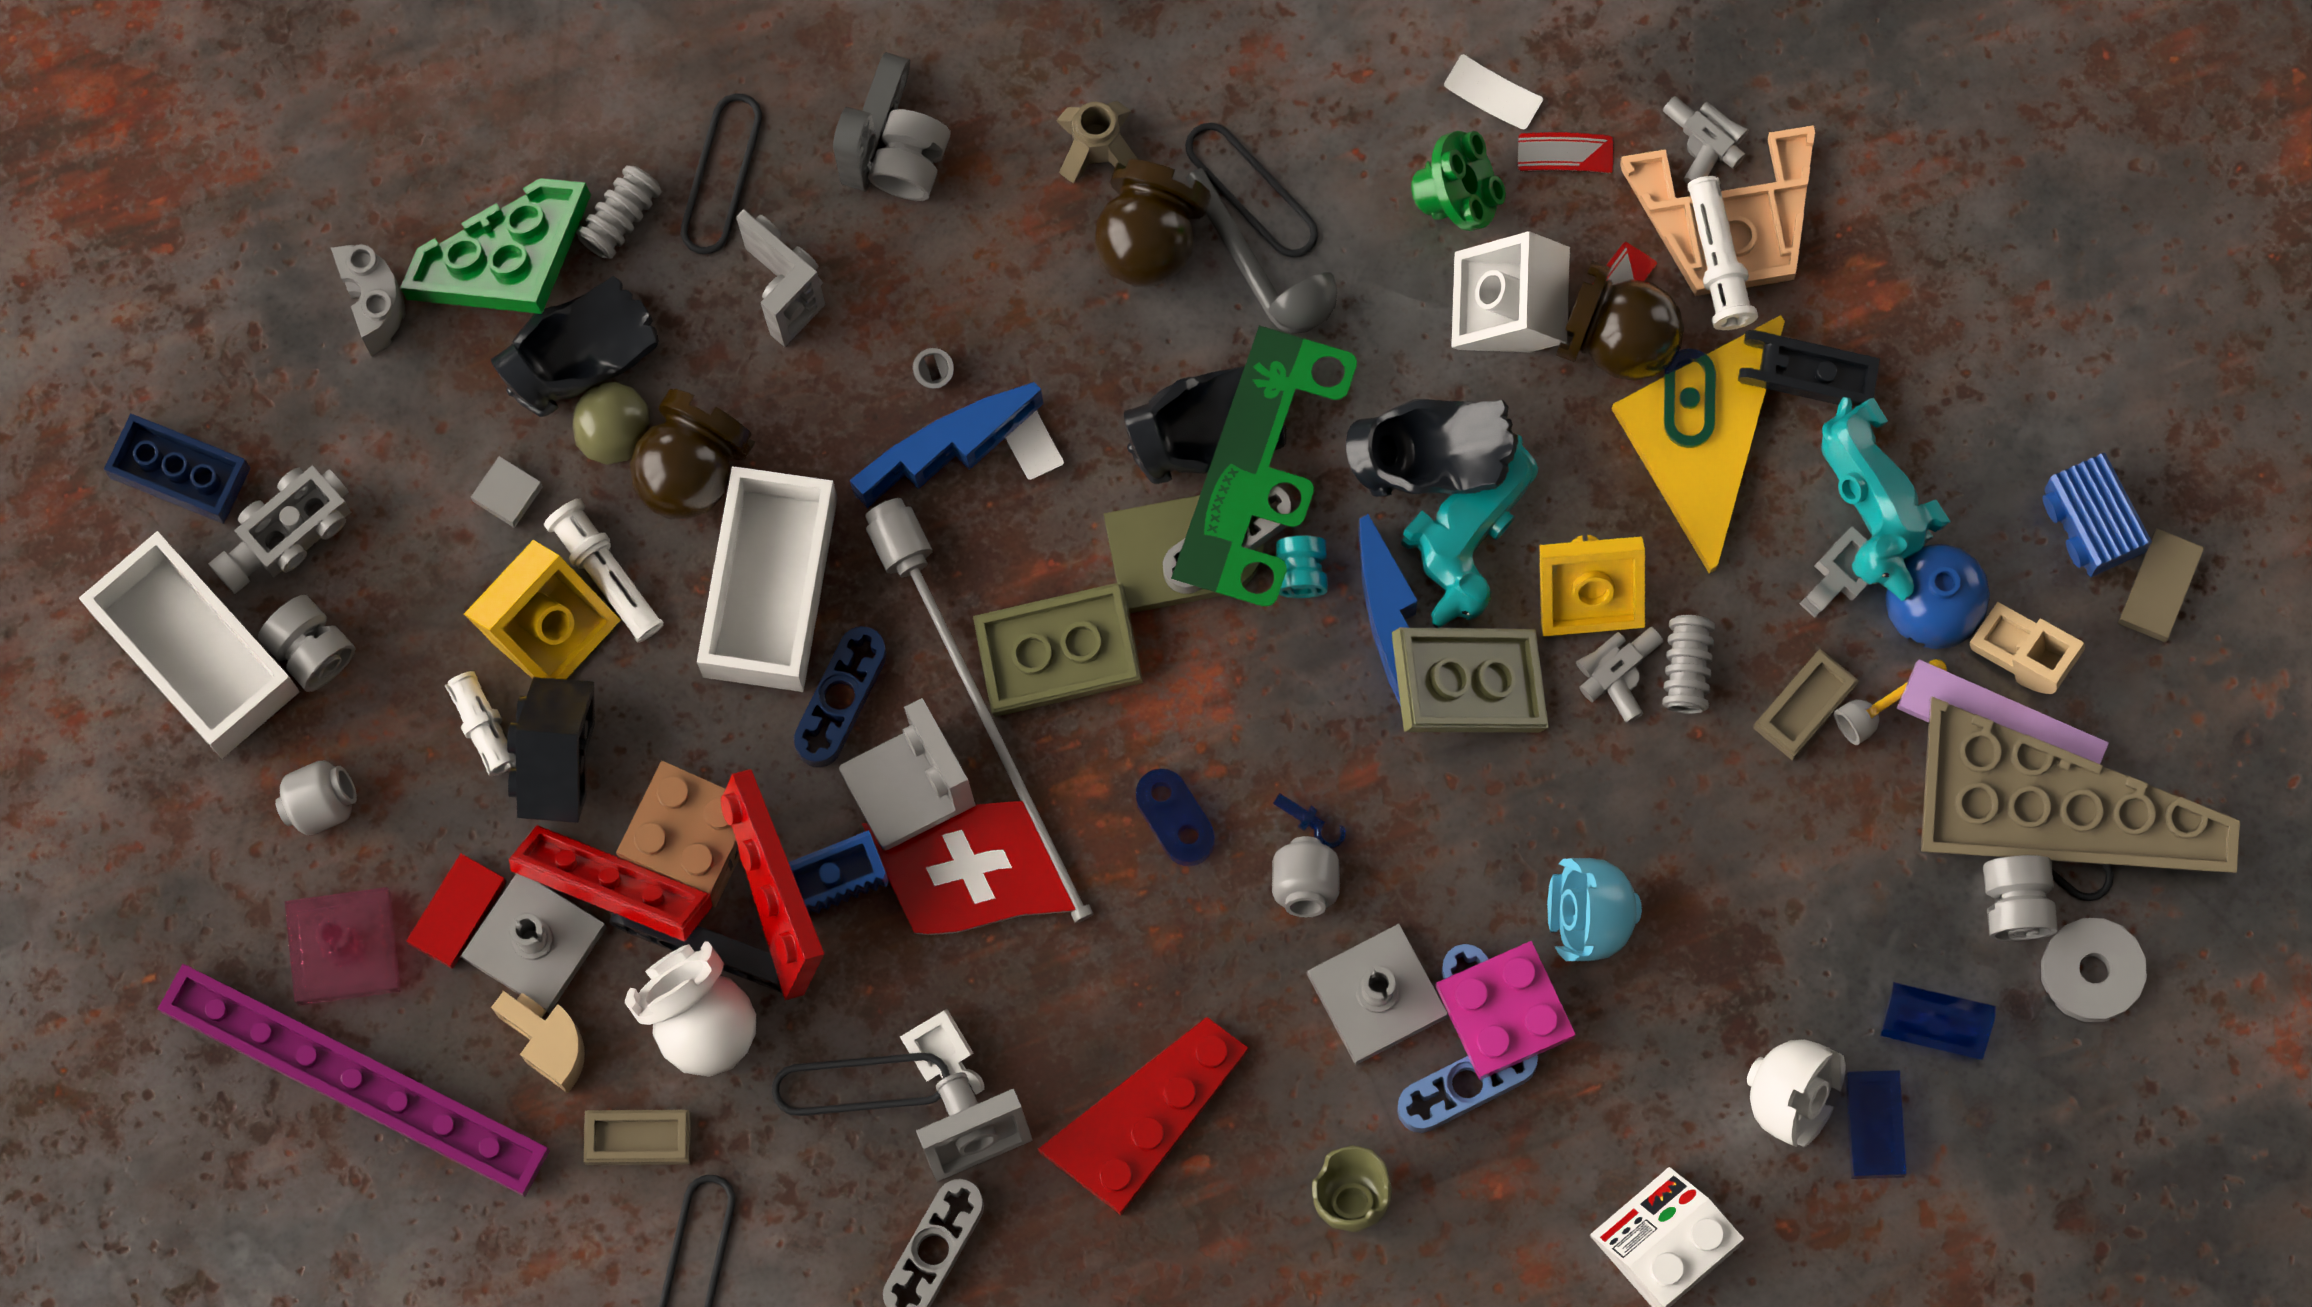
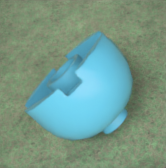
M1593 858L1562 859L1559 865L1565 868L1562 874L1552 875L1547 900L1550 932H1557L1560 929L1561 940L1564 945L1555 946L1557 953L1565 961H1594L1609 958L1620 951L1631 937L1635 924L1641 918V900L1638 894L1634 893V889L1625 874L1613 864L1605 860Z

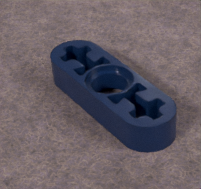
M861 626L855 627L844 634L795 731L794 745L800 759L809 766L825 767L832 764L838 758L885 664L886 648L881 635L874 629ZM865 641L871 642L872 653L875 656L873 659L864 657L857 669L858 676L865 677L862 683L850 673L838 671L840 666H843L850 672L855 662L854 653L850 648L853 645L861 647ZM837 684L848 685L855 692L853 703L843 710L833 709L826 703L828 690ZM818 711H821L828 719L835 722H843V724L838 728L833 722L830 723L826 731V739L831 746L828 749L820 747L814 754L810 753V745L805 738L808 735L816 737L820 733L824 722L822 717H818L816 714Z

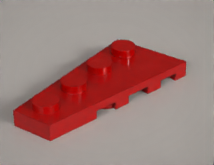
M752 769L733 773L724 794L721 796V809L727 824L732 825L739 848L740 859L747 874L784 999L789 1000L805 994L825 954Z
M1206 1017L1039 1147L1038 1152L1119 1215H1122L1248 1053V1047L1210 1018Z

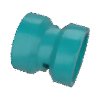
M1291 536L1279 539L1276 542V557L1282 559L1287 567L1279 595L1288 598H1312L1326 594L1328 592L1327 574L1322 571V565L1320 564L1327 558L1326 540L1316 536Z

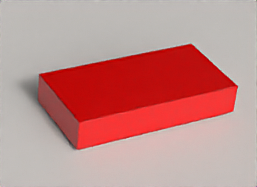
M460 853L406 940L407 943L453 970L507 881L504 877Z

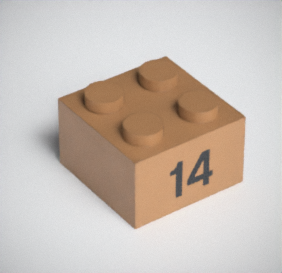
M661 760L616 851L618 857L711 894L712 906L716 907L740 858L732 825L727 824L721 809V796L724 794L725 788Z

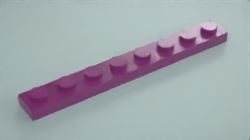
M185 964L181 965L158 1007V1010L164 1015L526 1197L550 1152L548 1147Z

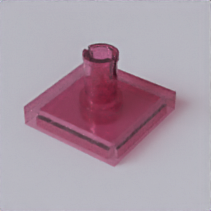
M388 887L285 901L294 1002L298 1006L401 992L391 892Z

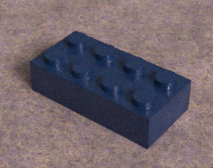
M131 413L104 467V471L113 480L222 524L225 523L251 469L244 458Z

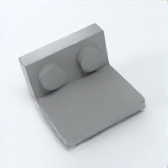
M743 209L736 216L746 250L777 276L764 290L762 295L764 299L761 301V306L770 335L782 346L786 347L826 305L821 289L823 282L818 277L816 271L819 266L802 248L796 246L791 250L780 241L779 238L782 236L780 231L766 217L759 215L755 219Z
M923 698L904 707L910 726L902 729V734L841 764L839 767L845 783L883 850H889L976 806L968 778Z

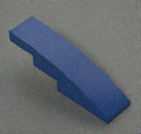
M1035 382L983 398L935 420L891 447L850 479L854 495L868 508L904 475L919 489L955 456L970 470L1044 404L1041 388Z
M1367 514L1359 519L1358 531L1362 586L1372 635L1388 682L1401 707L1391 632L1399 627L1409 628L1405 620L1416 615L1418 601L1372 519Z

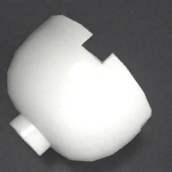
M1804 1039L1785 1042L1773 1048L1765 1058H1757L1748 1073L1747 1084L1751 1086L1750 1102L1754 1118L1760 1126L1774 1137L1797 1147V1144L1802 1147L1809 1145L1819 1135L1834 1109L1831 1105H1825L1831 1087L1838 1091L1842 1089L1846 1068L1844 1055L1819 1043Z

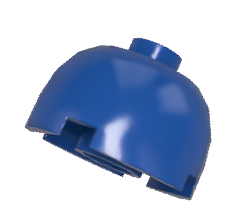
M1945 544L1923 546L1918 553L1904 561L1914 584L1913 593L1908 600L1901 601L1890 590L1887 589L1885 600L1888 617L1901 635L1907 639L1910 637L1916 642L1925 644L1924 647L1931 649L1955 647L1971 638L1986 617L1990 600L1987 575L1978 561L1961 548Z

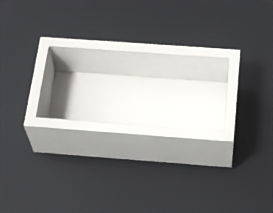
M732 466L697 657V664L703 678L804 692L837 503V494L833 480Z
M158 531L79 597L80 601L221 759L300 692L286 672Z

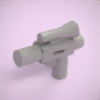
M1674 96L1665 105L1663 112L1683 128V132L1689 136L1687 150L1695 158L1683 179L1685 183L1688 184L1694 179L1708 176L1717 160L1720 163L1723 161L1729 167L1735 169L1746 155L1737 145L1745 138L1749 129L1729 120L1709 102L1704 103L1699 110L1700 112H1694Z
M1649 627L1632 643L1629 642L1621 650L1619 647L1626 640L1617 632L1597 650L1575 661L1581 672L1589 678L1579 687L1583 695L1590 702H1593L1600 695L1608 692L1626 724L1644 714L1631 691L1637 686L1639 681V672L1636 667L1642 663L1646 656L1663 643L1662 637L1653 627Z

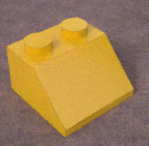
M535 540L531 541L464 613L495 647L532 679L533 677L567 679L621 621L560 555Z

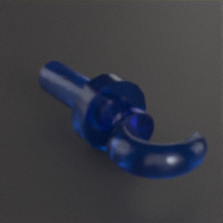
M1281 793L1275 798L1274 805L1300 821L1298 827L1303 831L1308 826L1314 829V837L1319 839L1322 844L1330 848H1336L1344 841L1346 831L1342 825H1339L1340 836L1337 841L1327 842L1323 839L1321 830L1325 821L1315 816L1318 809L1312 805L1306 810Z

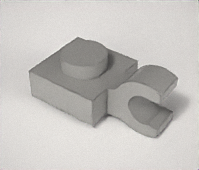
M1853 526L1814 565L1825 577L1799 603L1813 617H1816L1840 591L1852 601L1867 585L1862 578L1857 577L1852 569L1855 555L1863 543L1867 541Z

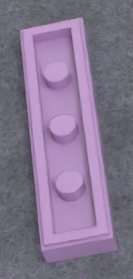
M1920 659L1913 668L1896 708L1929 723L1930 697L1932 696L1950 705L1977 714L2022 734H2027L2098 764L2101 763L2109 744L2102 739Z

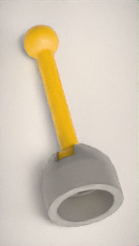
M1933 659L1929 661V664L1947 671L1946 664L1942 660ZM1907 683L1873 705L1865 700H1853L1835 710L1834 717L1844 736L1854 745H1859L1870 738L1878 728L1879 712L1901 699Z

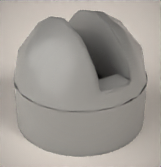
M927 348L916 356L913 362V373L921 385L927 388H940L946 385L952 378L954 371L953 361L945 351L938 348ZM933 355L941 376L940 379L932 381L929 368L924 357Z

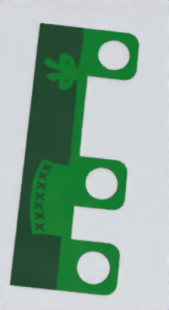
M1259 325L1171 579L1263 607L1271 606L1276 602L1287 571L1285 562L1278 557L1242 547V543L1252 515L1290 527L1298 526L1304 521L1314 493L1312 482L1307 478L1270 468L1269 465L1295 389L1333 400L1342 399L1348 393L1357 367V359L1352 353ZM1322 357H1334L1344 366V377L1336 386H1320L1312 377V367ZM1290 483L1298 488L1301 494V503L1294 512L1280 514L1270 507L1268 495L1275 485ZM1255 562L1268 565L1274 574V582L1271 588L1260 594L1247 591L1241 583L1243 569Z

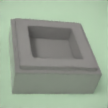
M499 456L471 495V499L475 504L515 528L543 486L540 481Z

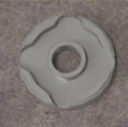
M2082 918L2065 925L2048 942L2041 959V982L2046 993H2049L2051 999L2056 1003L2055 1005L2064 1014L2083 1022H2105L2123 1014L2140 997L2147 979L2146 958L2138 940L2122 925L2104 918ZM2087 957L2100 959L2107 968L2106 980L2101 983L2086 981L2080 973L2081 960Z

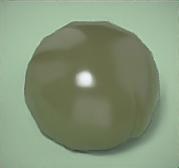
M603 382L600 385H594L579 399L574 410L572 426L576 446L588 459L606 465L631 459L637 442L649 430L648 404L634 388L619 382Z
M1355 1145L1332 1150L1325 1156V1162L1320 1173L1313 1179L1312 1183L1314 1206L1319 1217L1332 1228L1350 1232H1359L1378 1223L1387 1212L1392 1199V1186L1386 1162L1372 1149Z

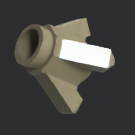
M1118 101L1107 104L1103 102H1089L1082 105V107H1067L1056 121L1072 135L1073 143L1059 173L1068 181L1075 183L1083 176L1089 164L1110 162L1115 168L1118 162L1127 166L1129 159L1138 160L1120 135L1119 128L1124 124L1131 110Z

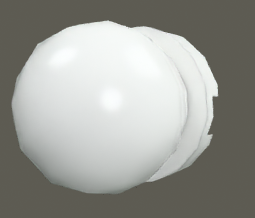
M706 941L701 946L700 951L695 952L690 944L684 945L649 967L645 972L651 980L639 993L636 989L630 988L626 995L625 1004L640 1024H653V1036L665 1059L683 1073L710 1077L733 1069L748 1053L756 1034V1013L747 994L730 978L720 976L724 962L711 944Z

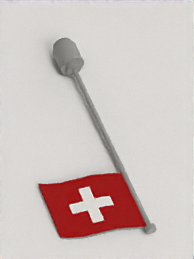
M894 498L875 506L866 513L865 517L869 524L866 531L887 573L898 572L900 577L911 575L1021 800L975 804L976 806L889 850H883L867 823H862L865 832L869 830L891 886L914 933L922 935L959 933L1027 915L1071 912L1075 923L1090 918L1094 913L1089 904L1083 905L920 572L928 565L926 558L933 550L912 507H905L901 498Z

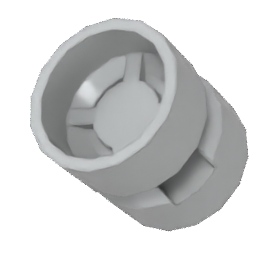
M905 109L891 111L881 137V141L886 147L876 151L868 180L880 190L903 199L914 201L929 199L938 172L933 163L942 160L951 131L946 125L928 115Z
M300 595L282 605L270 616L259 631L258 640L277 661L288 660L286 670L306 692H312L335 678L350 662L356 648L335 625L325 626L327 621L326 615L307 595Z
M2021 855L1998 858L1984 863L1985 893L1995 900V904L1987 908L1990 938L2000 941H2021L2039 939L2057 933L2055 902L2046 898V894L2054 888L2050 858L2038 855Z

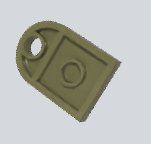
M1200 495L1103 513L1116 582H1122L1124 585L1130 614L1224 596L1223 594L1203 588L1190 594L1178 593L1168 586L1163 575L1164 557L1170 548L1186 537ZM1256 516L1250 520L1248 526L1252 536L1257 534L1253 530V522L1257 520ZM1264 544L1255 549V551L1264 553ZM1261 562L1251 563L1243 569L1241 573L1243 587L1256 575Z

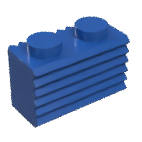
M2101 453L2050 477L2044 488L2046 494L2042 497L2043 504L2050 519L2054 523L2061 522L2064 530L2068 533L2069 539L2066 540V548L2070 558L2078 568L2084 566L2087 574L2093 577L2146 553L2152 541L2106 453Z
M869 830L788 862L809 916L812 911L819 914L821 908L829 910L831 904L838 906L841 900L848 902L850 896L858 898L860 892L867 895L870 888L877 891L879 884L886 887L889 882Z

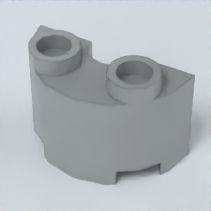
M360 244L332 247L331 250L342 281L346 284L350 297L360 298L351 306L361 338L370 355L373 356L392 343V336L399 329L401 319L405 318L403 293L385 260L375 254L369 246Z

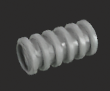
M625 166L622 171L624 177H617L613 182L614 191L607 190L604 194L606 201L598 202L595 206L597 213L595 215L589 214L585 220L587 226H580L576 231L580 242L602 258H613L616 254L614 247H621L625 242L623 235L631 234L634 230L632 223L640 222L643 218L641 211L643 209L649 210L653 205L651 198H658L662 193L657 181L636 166Z
M1680 615L1669 621V628L1673 630V633L1668 636L1667 642L1672 646V649L1667 651L1666 658L1671 661V664L1665 667V674L1670 677V680L1664 682V690L1668 692V696L1663 698L1662 704L1673 712L1697 714L1709 708V702L1704 699V695L1710 693V686L1706 683V680L1711 678V670L1707 668V664L1712 662L1713 656L1708 652V649L1714 646V640L1709 636V633L1715 631V624L1706 617Z

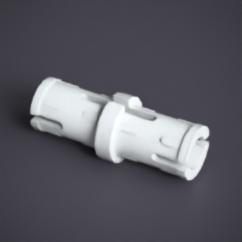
M465 672L449 680L445 688L449 692L464 722L461 729L466 738L472 739L487 769L488 775L496 776L510 770L512 766H516V755L508 753L507 739L500 726L502 718L497 709L491 708L475 672Z

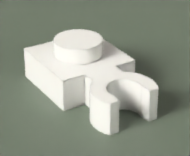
M948 1009L943 1010L900 1036L910 1054H934L947 1065L950 1075L960 1072L966 1073L969 1080L968 1083L975 1094L985 1090L982 1078L975 1071L965 1069L961 1062L974 1053ZM924 1060L914 1061L926 1082L939 1074L943 1079L941 1070L936 1064Z

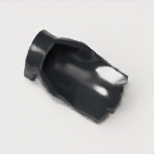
M612 276L580 297L561 305L545 308L542 314L535 313L518 332L512 341L513 344L491 358V363L500 378L507 385V394L514 397L521 406L539 417H545L559 408L556 402L560 399H572L591 386L626 372L657 347L659 339L656 328L650 326L653 320L649 311L641 300L632 299L633 294L629 290H623L622 282Z
M1245 366L1177 380L1172 385L1157 392L1149 400V403L1124 411V421L1130 441L1127 445V450L1133 455L1138 467L1152 483L1160 484L1171 481V472L1175 470L1181 473H1208ZM1284 424L1275 450L1283 448L1286 444L1287 429Z
M1414 399L1389 410L1379 417L1355 421L1347 432L1346 452L1353 474L1375 497H1387L1392 495V491L1395 489L1409 494H1470L1496 489L1503 483L1509 472L1508 464L1513 461L1516 453L1517 444L1519 443L1518 435L1511 430L1513 424L1512 420L1508 418L1509 406L1503 400L1470 402Z

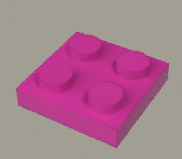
M1532 941L1436 982L1439 995L1479 1081L1575 1038L1576 1034Z

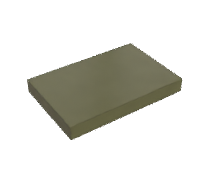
M1122 582L973 616L991 713L994 717L1143 683L1125 588Z
M1399 627L1391 632L1404 732L1540 733L1549 728L1536 629Z

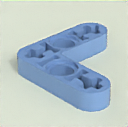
M1462 944L1455 946L1448 951L1443 960L1442 977L1445 979L1453 975L1452 972L1457 967V958L1463 957L1467 963L1476 961L1477 964L1488 960V958L1481 949L1474 945ZM1536 1055L1523 1061V1072L1516 1074L1512 1067L1498 1072L1496 1079L1501 1084L1496 1087L1492 1086L1490 1076L1482 1079L1483 1086L1481 1092L1475 1097L1463 1098L1454 1091L1452 1080L1461 1071L1469 1070L1475 1072L1469 1057L1466 1056L1405 1088L1398 1100L1397 1113L1399 1120L1407 1129L1413 1132L1424 1133L1431 1131L1526 1083L1532 1078L1536 1070L1538 1056ZM1443 1082L1446 1098L1455 1106L1454 1108L1446 1110L1443 1100L1430 1108V1119L1423 1121L1419 1114L1413 1116L1408 1114L1407 1111L1412 1107L1413 1103L1411 1097L1419 1095L1423 1101H1427L1439 1093L1434 1084Z

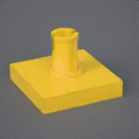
M1581 535L1570 543L1539 545L1540 607L1543 636L1645 628V547L1642 536L1599 540L1597 537L1587 535L1588 541H1583V536Z

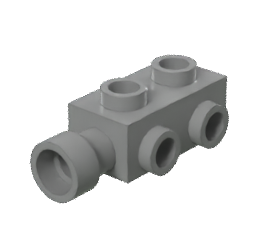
M313 465L304 472L301 468H295L279 481L277 488L280 492L269 502L264 504L261 500L255 501L241 512L238 517L241 525L234 530L241 543L228 554L223 551L208 563L234 595L251 582L248 577L262 565L273 578L281 571L289 572L307 556L306 550L320 538L324 540L329 539L342 529L346 523L345 517L351 513L343 499L349 491L330 469L321 475ZM312 505H324L314 515L308 516V510ZM278 536L285 538L272 550L269 549V543L273 538Z

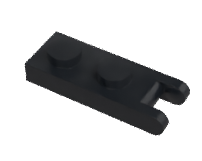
M1757 330L1745 332L1744 343L1748 346L1763 349L1760 370L1753 368L1739 369V382L1839 405L1843 397L1851 398L1852 408L1874 397L1880 358Z

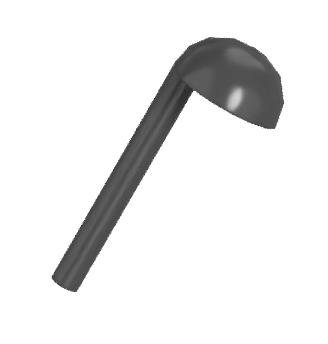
M1203 168L1196 169L1188 174L1186 180L1191 188L1193 182L1197 180L1210 190L1211 199L1206 213L1267 316L1279 330L1290 334L1308 332L1327 321L1335 309L1337 301V286L1334 275L1331 272L1313 275L1292 286L1279 296Z

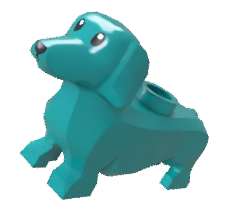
M1843 397L1839 403L1836 416L1824 423L1822 427L1821 451L1839 479L1838 488L1841 497L1847 503L1855 506L1872 535L1869 540L1863 543L1855 555L1852 569L1857 577L1862 578L1867 584H1882L1901 601H1905L1913 593L1914 584L1904 561L1918 553L1933 538L1929 530L1933 532L1940 531L1951 521L1936 499L1919 505L1916 489L1909 478L1876 444V437L1871 425L1878 428L1886 424L1888 420L1874 397L1856 406L1853 410L1851 398Z
M1518 435L1519 443L1517 444L1513 461L1508 464L1509 472L1499 487L1477 493L1452 494L1441 504L1436 520H1433L1429 515L1421 511L1404 530L1403 535L1405 537L1402 539L1401 545L1407 549L1418 547L1422 556L1424 572L1445 590L1444 596L1431 613L1432 624L1435 628L1442 627L1456 617L1467 620L1475 619L1482 615L1491 600L1490 587L1474 565L1472 557L1474 551L1488 535L1497 540L1508 529L1515 518L1510 513V510L1523 497L1529 485L1537 477L1538 466L1536 460L1523 447V438Z

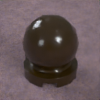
M1129 159L1127 166L1119 162L1115 166L1110 183L1112 188L1120 195L1108 202L1096 221L1095 244L1100 263L1111 276L1134 287L1159 286L1178 275L1191 256L1194 232L1189 219H1200L1206 214L1211 193L1209 189L1197 180L1193 182L1192 188L1173 180L1172 177L1175 169L1150 161Z
M1591 261L1587 274L1596 277L1593 285L1583 281L1565 329L1567 330V335L1573 337L1570 346L1560 343L1556 356L1575 362L1579 351L1582 353L1588 351L1597 367L1615 378L1637 381L1654 377L1671 365L1681 349L1684 325L1679 307L1669 293L1653 283L1630 279L1613 285L1612 280H1607L1611 267Z
M679 389L668 390L659 405V412L666 419V422L651 427L636 444L629 464L633 490L647 508L670 520L689 519L709 512L724 496L731 475L729 459L745 460L755 444V441L749 439L752 433L739 421L718 407H715L710 415L690 405L695 395Z

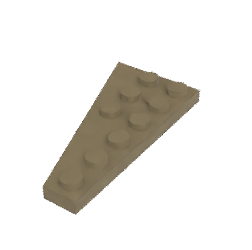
M1930 697L1921 852L1989 857L2038 855L2048 857L2051 861L2237 873L2240 820L2148 785V783L2106 768L2101 764L2027 734L2025 735L1997 724L1992 720L1950 705L1935 697Z

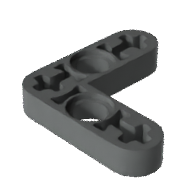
M885 52L877 67L863 110L847 106L844 108L839 118L833 141L835 160L842 185L864 192L871 185L868 175L876 151L885 146L881 141V137L890 112L898 109L909 75L910 59Z

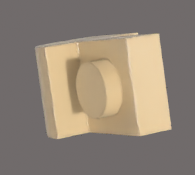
M1999 602L1996 603L1970 641L1972 651L2015 674L2018 684L2043 694H2054L2085 650V644L2081 640L2041 618L2035 623Z
M503 991L491 1008L498 1018L530 1040L520 1053L521 1057L529 1066L569 1093L581 1074L585 1057L583 1039L577 1026L568 1013L558 1004L548 1018L543 1020L542 1017L547 1011L523 993L516 1000Z

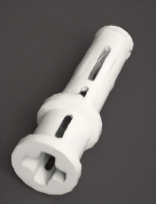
M1716 176L1700 177L1690 181L1687 187L1691 195L1698 232L1708 268L1704 273L1703 284L1705 289L1710 290L1716 314L1712 317L1713 327L1717 330L1738 329L1753 323L1758 318L1757 309L1754 306H1750L1745 285L1749 275L1744 265L1737 261L1720 189V180Z
M574 499L564 504L546 519L544 523L545 528L548 532H555L571 553L569 561L572 565L577 566L578 569L585 568L607 601L634 635L636 642L640 643L650 638L663 627L664 623L657 617L635 584L609 551L611 547L609 543L610 538L606 533H599L583 511L585 504L581 499Z

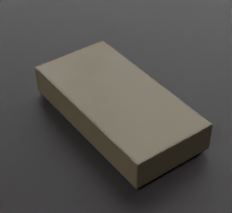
M2156 528L2151 538L2152 543L2145 553L2118 624L2166 643L2204 547Z
M1819 649L1756 721L1753 729L1793 761L1835 710L1839 708L1858 686L1859 680Z
M586 1110L584 1123L585 1165L690 1164L691 1112L690 1110Z

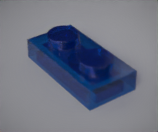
M1893 982L1881 1025L1880 1036L1983 1060L1995 1021L1996 1006Z
M1900 1070L1847 1072L1845 1082L1851 1179L1904 1178L1906 1176Z

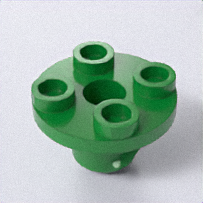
M1454 131L1441 136L1434 146L1432 163L1427 161L1425 168L1416 171L1411 181V192L1414 202L1424 214L1432 215L1434 220L1449 217L1456 226L1466 231H1475L1487 227L1495 216L1497 206L1503 204L1506 198L1504 184L1498 176L1494 175L1492 165L1486 154L1485 141L1477 131L1468 133Z

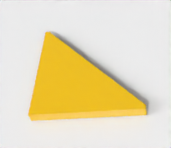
M1780 315L1753 330L1781 336L1785 321ZM1745 334L1613 403L1611 408L1709 574L1717 569L1766 392L1765 388L1743 384L1738 381L1739 369L1753 368L1760 370L1763 349L1746 345L1744 343Z

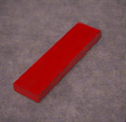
M539 825L532 830L509 858L510 869L514 873L684 942L712 908L711 894Z

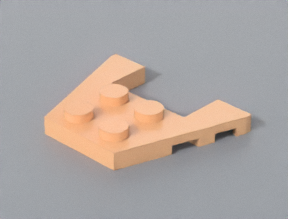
M1814 125L1769 132L1767 140L1776 182L1721 191L1737 261L1742 263L1748 271L1749 277L1745 282L1746 288L1790 281L1795 278L1815 136ZM1666 149L1622 156L1620 166L1624 176L1695 296L1711 294L1710 290L1705 289L1703 284L1704 273L1708 268L1698 232L1691 196L1675 197Z

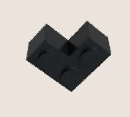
M533 677L527 696H519L516 723H510L507 737L508 753L516 754V767L512 766L509 772L508 796L517 800V818L579 822L587 796L586 752L595 726L594 682Z

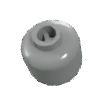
M325 760L316 761L283 777L280 784V797L276 799V808L285 825H294L301 833L314 835L348 820L352 812V804L357 801V794L351 777L343 767H335Z
M1302 836L1293 839L1291 844L1283 846L1275 853L1272 861V893L1275 901L1283 906L1289 914L1297 917L1318 916L1336 902L1340 890V862L1337 853L1333 849L1322 844L1317 838Z

